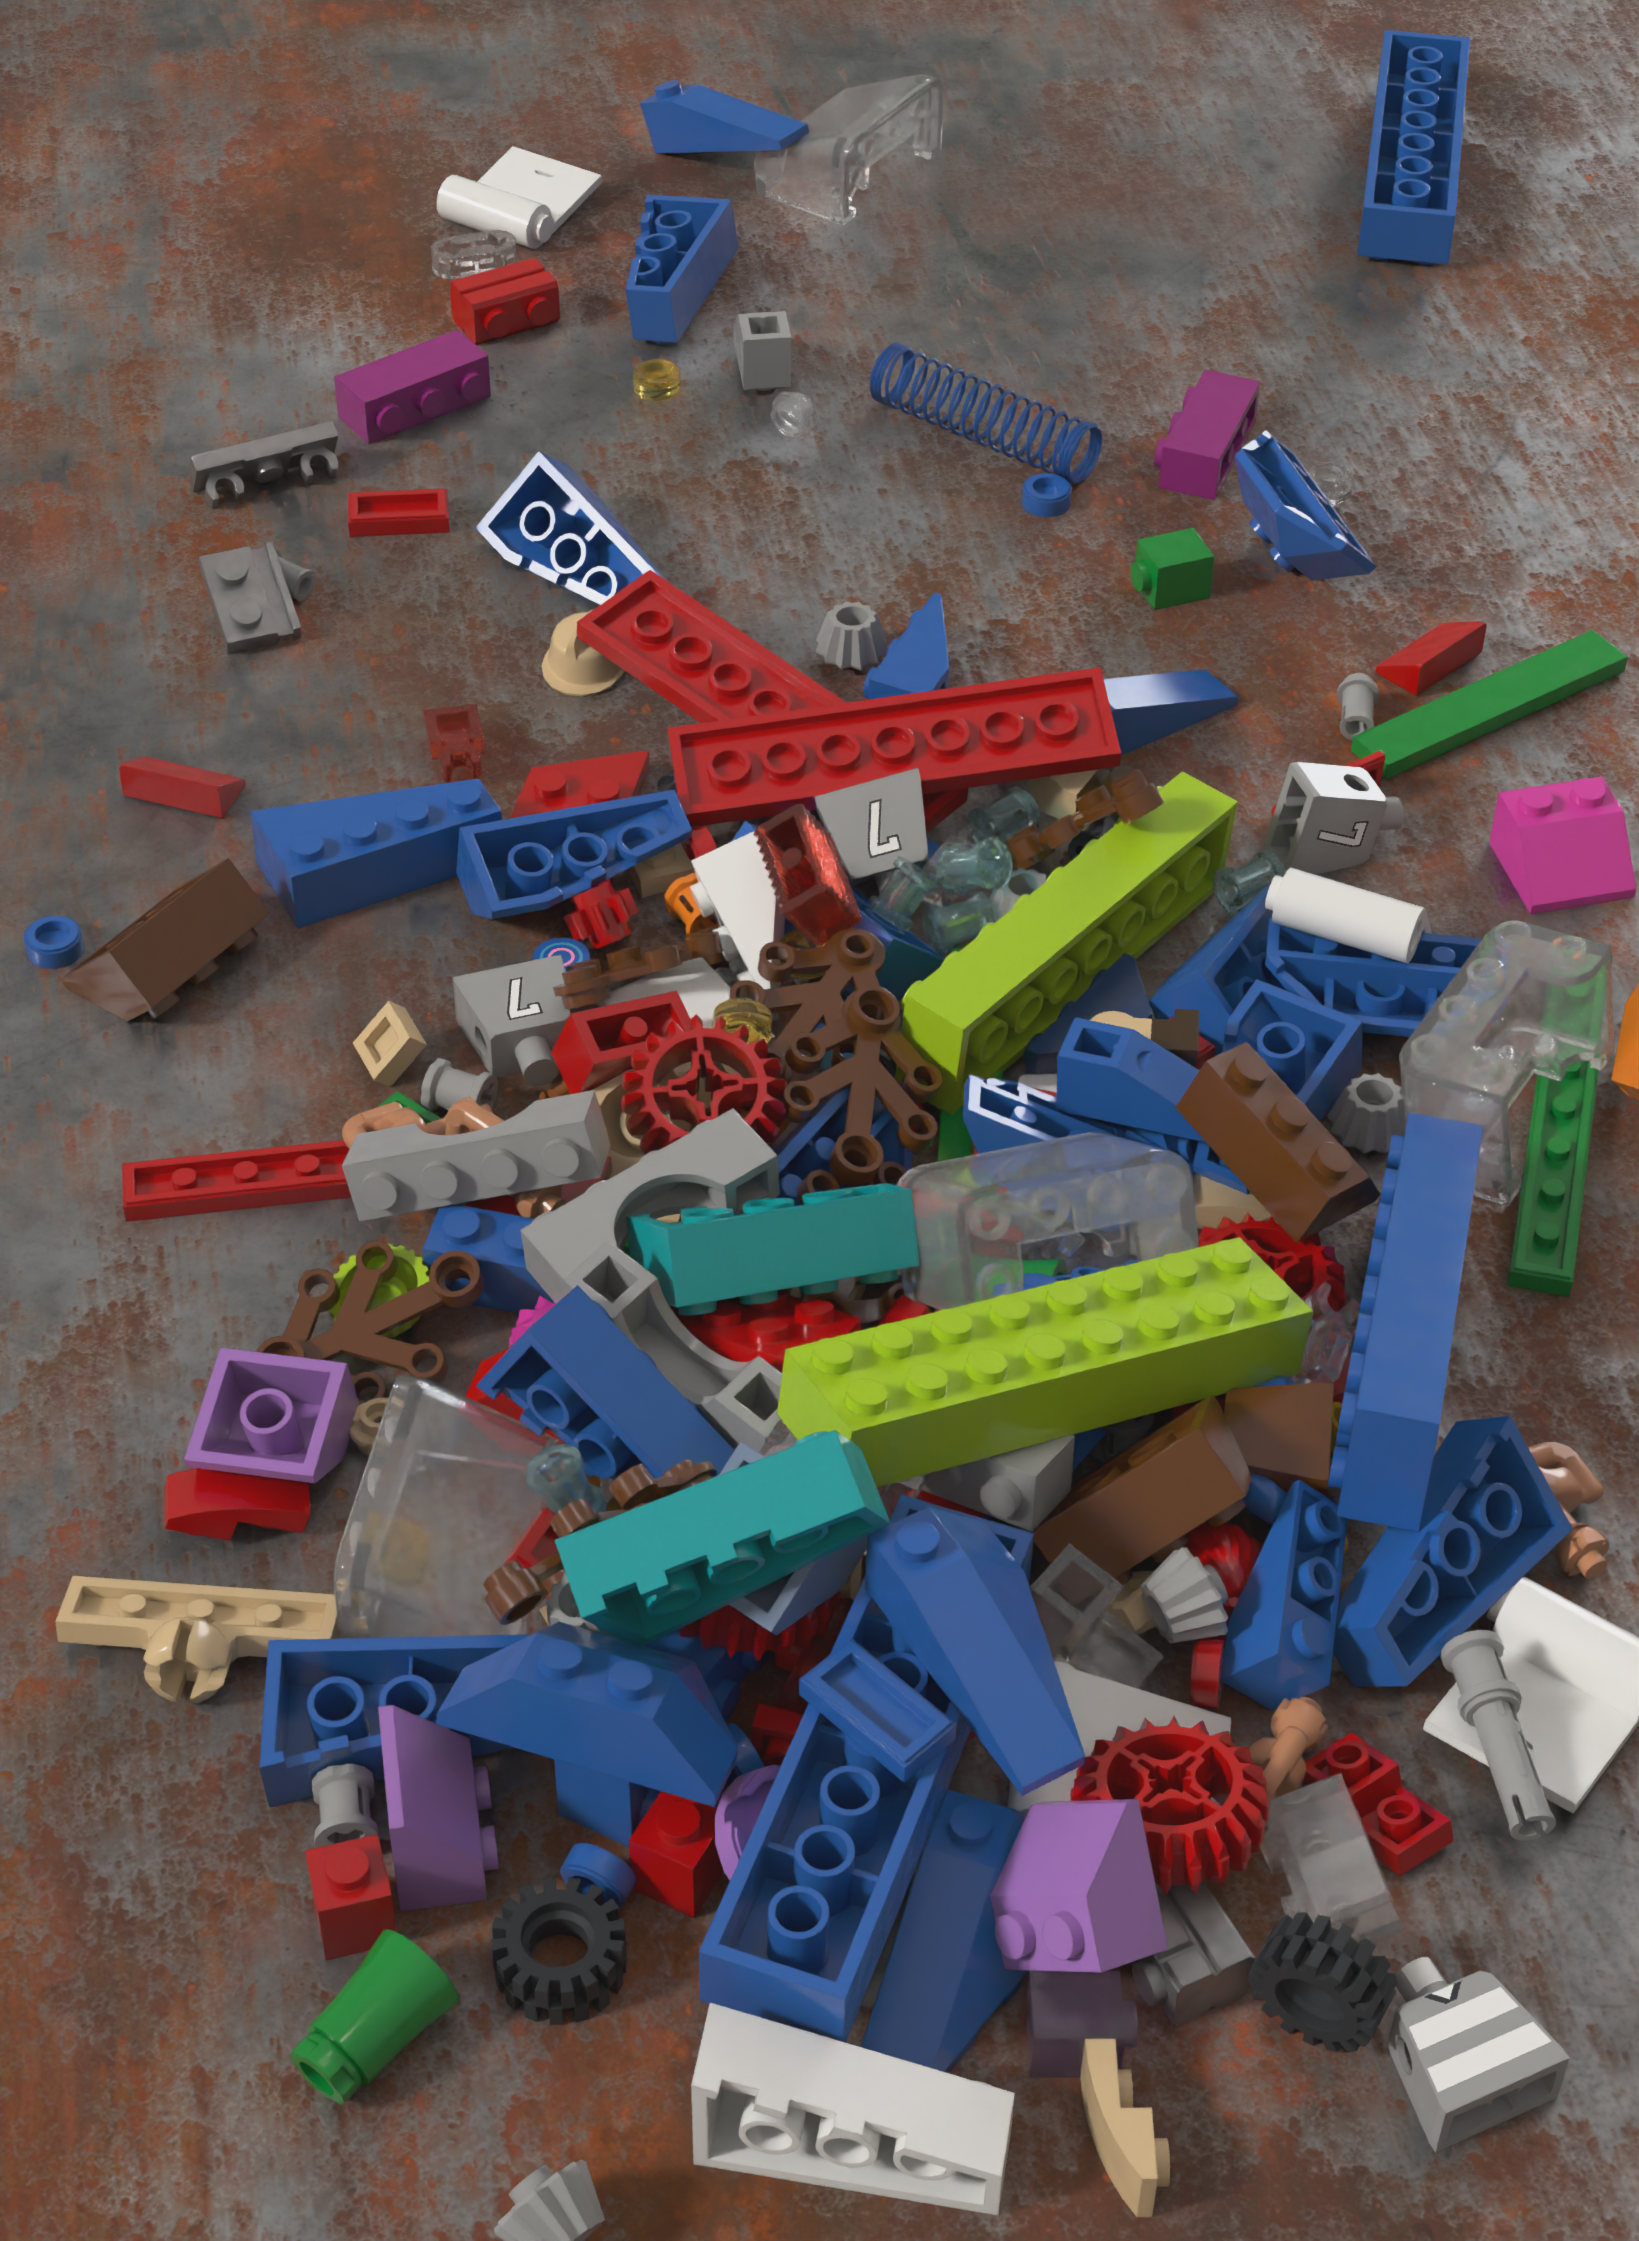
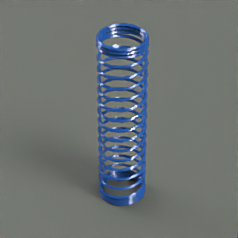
M892 343L885 348L878 356L872 368L869 389L872 399L876 402L889 405L893 409H901L907 415L913 414L919 420L926 419L931 425H939L945 431L952 430V433L957 436L964 435L969 441H977L983 447L990 446L995 452L1003 451L1004 455L1009 458L1016 457L1021 463L1029 462L1033 468H1042L1046 473H1055L1071 484L1082 482L1090 474L1099 458L1102 447V433L1097 424H1093L1088 420L1081 421L1078 416L1069 419L1065 411L1056 414L1055 408L1051 405L1043 408L1039 400L1030 403L1026 395L1017 397L1016 392L1012 389L1004 392L1000 384L991 387L990 381L987 379L978 381L974 373L965 376V372L961 368L952 370V366L949 363L940 365L939 360L936 358L927 360L923 352L914 354L913 349L903 344ZM902 355V367L899 377L889 392L891 373L894 365ZM894 357L886 375L885 396L882 397L881 384L889 362ZM921 357L924 359V364L921 365L915 375L910 398L902 404L901 396L911 381L916 358ZM934 362L937 369L934 370L928 380L924 391L923 403L915 409L914 399L924 385L928 364ZM946 367L949 369L950 374L941 385L935 409L927 414V403L931 400L937 389L941 369ZM923 372L921 381H920V383H919V385H918V387H917V389H916V385H917V382H918V380H919V377H920L921 373ZM955 373H960L962 380L953 392L948 414L940 420L939 409L949 396L953 384V376ZM936 377L935 382H934V385H933V387H932V389H931V391H930V393H929V395H928V392H929V390H930L931 384H932L934 378ZM972 378L975 381V385L966 397L961 419L953 425L952 414L956 411L962 400L966 380ZM947 383H948V386H947V389H946V391H945V394H944L943 398L941 399L942 394H943V392H944V389H945V387H946V385H947ZM985 383L988 390L980 400L974 424L966 430L965 419L974 407L979 386ZM994 389H998L1001 396L992 408L987 429L978 435V424L988 409L991 393ZM959 390H960L958 399H957L956 402H955V399H956V397H957V394H958V392H959ZM1011 394L1013 402L1005 413L1000 434L994 440H991V429L1001 414L1004 397ZM1023 399L1026 401V407L1018 419L1013 439L1004 446V434L1014 419L1017 403ZM910 404L911 410L906 409L905 406ZM1033 405H1037L1039 413L1032 422L1027 442L1021 450L1017 451V439L1027 424L1030 408ZM923 409L924 415H920L917 412ZM1050 410L1052 412V419L1045 428L1040 448L1030 457V445L1039 432L1043 414ZM936 414V421L929 417ZM1059 416H1064L1065 424L1058 434L1053 454L1048 460L1043 462V451L1052 437L1056 419ZM948 419L950 426L944 425L943 422ZM1076 421L1078 424L1068 434L1069 425ZM961 424L962 431H958L955 428ZM973 429L975 437H972L968 434ZM1090 430L1087 452L1080 464L1070 473L1072 457L1078 448L1082 436ZM987 435L988 442L982 441L981 438ZM1000 440L1001 447L998 448L993 445ZM1013 445L1014 453H1010L1006 449ZM1026 451L1027 458H1022L1019 455ZM1059 453V457H1058V467H1057L1056 457H1057V454ZM1039 456L1040 464H1036L1032 460ZM1052 461L1053 469L1045 467Z

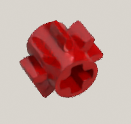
M608 879L570 897L575 909H573V912L564 915V919L574 940H583L589 937L593 948L597 949L620 940L633 932L628 920L631 916L639 913V910L629 888L614 891Z

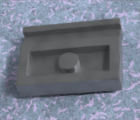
M273 541L266 542L263 548L251 550L250 546L199 557L200 571L227 654L276 644L278 639L292 636L293 640L301 638V626Z

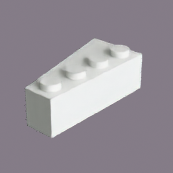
M714 2003L709 2004L691 2084L693 2164L993 2215L999 2214L1011 2136L1015 2093L993 2087L984 2082L969 2080Z

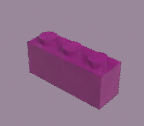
M458 330L334 376L338 418L368 444L491 396L488 355Z
M1206 369L1203 371L1196 386H1189L1187 388L1182 412H1174L1169 426L1168 437H1161L1157 444L1154 466L1160 467L1159 488L1216 500L1236 461L1235 455L1243 448L1256 423L1260 381Z

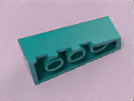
M888 1183L805 1193L802 1195L803 1205L794 1206V1199L791 1198L745 1201V1204L742 1205L743 1214L734 1215L732 1208L708 1209L707 1206L680 1209L682 1222L665 1223L652 1219L649 1213L626 1216L630 1257L658 1278L667 1303L676 1308L678 1307V1314L680 1315L710 1313L717 1310L718 1300L739 1297L740 1304L768 1303L778 1300V1290L800 1287V1293L803 1294L831 1292L839 1288V1279L859 1276L860 1283L889 1282L898 1279L897 1269L920 1266L912 1189Z
M834 1430L807 1435L798 1440L791 1448L554 1541L581 1618L628 1642L646 1646L891 1523L862 1449Z

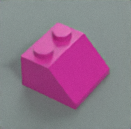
M1602 776L1498 793L1489 844L1530 914L1635 897L1636 884L1624 811Z

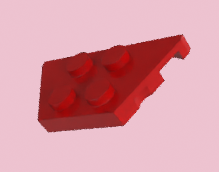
M637 751L533 767L528 774L510 818L639 796L650 769L649 752Z
M786 1289L778 1290V1300L762 1304H740L739 1297L718 1300L716 1311L698 1315L678 1314V1307L669 1305L687 1330L715 1353L737 1362H748L760 1356L781 1373L783 1371L785 1349L861 1331V1318L835 1310L834 1305L827 1301L804 1300L789 1295Z

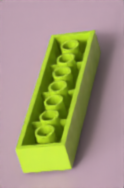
M1182 771L1164 787H1156L1164 800L1162 805L1125 825L1119 818L1112 829L1098 840H1090L1081 853L1065 867L1059 866L1054 869L1047 881L1030 895H1022L1016 901L1013 908L998 921L986 924L977 937L961 951L950 953L940 968L925 980L914 982L906 991L901 1002V1010L904 1012L901 1033L926 1062L935 1065L942 1074V1084L934 1099L929 1103L952 1115L964 1105V1087L969 1075L992 1079L1002 1070L1004 1072L1023 1056L1027 1044L1035 1034H1043L1057 1020L1060 1011L1069 1001L1075 1002L1089 988L1093 978L1100 970H1107L1124 953L1135 957L1136 960L1216 892L1222 883L1238 801ZM897 1065L895 1079L902 1084L905 1073ZM915 1078L919 1084L929 1086L925 1080Z
M1238 1237L785 1349L777 1415L797 1440L816 1432L838 1431L862 1449L875 1485L880 1487L1196 1402L1212 1394L1214 1396L1222 1395L1232 1388L1251 1387L1277 1376L1289 1377L1299 1374L1314 1311Z

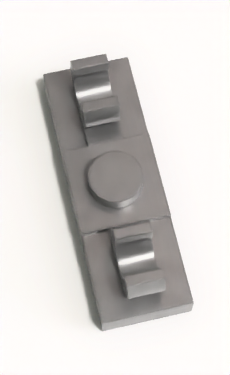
M333 421L192 455L188 472L190 486L193 493L205 490L207 504L211 508H216L219 501L216 489L220 487L229 488L233 492L235 501L240 502L244 493L243 483L253 480L259 483L270 482L279 478L291 468L299 467V476L305 484L312 483L313 471L310 465L314 463L325 466L328 476L334 478L338 468V460L334 454L338 433Z

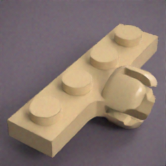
M72 1576L55 1622L58 1642L133 1647L146 1650L143 1662L147 1663L144 1676L152 1689L165 1699L178 1703L186 1680L195 1682L190 1696L191 1704L212 1697L221 1689L230 1664L238 1657H267L268 1640L338 1639L344 1618L343 1595Z

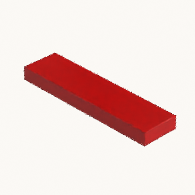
M344 1140L122 1163L125 1220L129 1222L352 1198L342 1168L349 1148Z

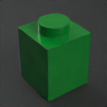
M1194 528L1138 539L1136 561L1132 562L1130 567L1131 580L1136 591L1143 593L1154 610L1210 598L1215 556Z

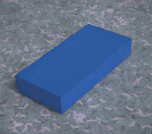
M852 1638L799 1679V1695L904 1783L956 1740L957 1724Z

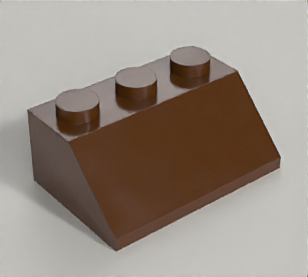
M227 858L174 889L62 977L60 981L66 989L126 1022L145 1012H148L151 1018L154 1019L181 999L175 990L184 982L188 981L193 987L215 972L220 965L214 958L225 949H227L230 955H233L252 942L258 936L253 927L270 912L231 860Z
M1247 1042L1207 1060L1175 1107L1296 1243L1372 1204L1380 1196V1192L1369 1175Z
M1214 1395L1208 1396L1071 1484V1491L1031 1532L1034 1533L1033 1541L1076 1602L1093 1591L1100 1598L1113 1593L1132 1578L1133 1573L1130 1571V1568L1149 1556L1152 1557L1155 1563L1165 1560L1174 1550H1180L1188 1543L1189 1539L1186 1533L1205 1521L1212 1528L1217 1527L1230 1520L1245 1507L1246 1504L1242 1498L1247 1495L1252 1476L1223 1410Z

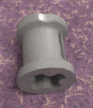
M437 1058L429 1066L421 1088V1105L434 1112L440 1107L448 1110L455 1102L471 1096L478 1105L488 1104L493 1110L498 1093L497 1076L488 1072H483L477 1076L454 1069L450 1061Z
M356 1764L333 1765L319 1771L312 1779L313 1798L315 1803L319 1805L320 1824L314 1833L315 1848L378 1834L380 1839L379 1828L376 1822L371 1819L370 1800L375 1795L373 1773L364 1766Z

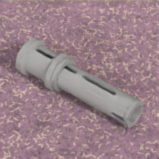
M1490 1630L1465 1632L1447 1642L1442 1648L1440 1655L1445 1669L1454 1674L1461 1694L1457 1705L1460 1716L1470 1726L1476 1727L1509 1823L1510 1835L1513 1839L1519 1841L1538 1839L1541 1835L1535 1821L1539 1820L1543 1831L1548 1834L1556 1826V1820L1550 1811L1516 1715L1520 1710L1522 1698L1519 1688L1515 1683L1507 1679L1500 1659L1503 1655L1504 1646L1498 1634Z

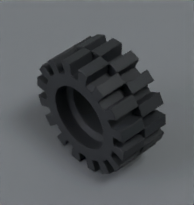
M556 1877L543 1879L544 1892L536 1894L531 1883L520 1888V1905L509 1897L501 1906L502 1918L495 1917L492 1926L493 1939H491L495 1980L499 1992L505 1991L506 2003L514 2011L524 2003L525 2018L538 2022L542 2010L549 2011L550 2025H563V2012L573 2010L577 2023L589 2019L588 2004L590 2002L601 2012L610 2004L609 1991L618 1995L623 1985V1973H626L627 1969L624 1919H619V1907L613 1899L604 1903V1892L593 1884L586 1895L582 1894L581 1879L569 1877L567 1889L557 1890ZM553 1935L575 1936L585 1941L588 1946V1951L581 1960L562 1967L540 1964L531 1956V1950L536 1943Z
M1297 1912L1293 1919L1286 1915L1280 1919L1278 1924L1276 1923L1251 1966L1248 1982L1254 1984L1250 1990L1254 1999L1266 2001L1262 2007L1265 2014L1269 2018L1279 2015L1283 2019L1280 2025L1282 2029L1289 2034L1292 2033L1294 2028L1304 2033L1302 2041L1315 2046L1318 2039H1321L1326 2050L1338 2052L1341 2045L1347 2052L1357 2051L1360 2045L1365 2047L1373 2037L1397 1991L1394 1989L1397 1984L1396 1974L1387 1972L1391 1966L1385 1955L1373 1956L1372 1953L1376 1946L1367 1938L1360 1942L1353 1939L1351 1935L1355 1929L1344 1923L1337 1930L1331 1927L1330 1917L1318 1914L1314 1923L1307 1912Z

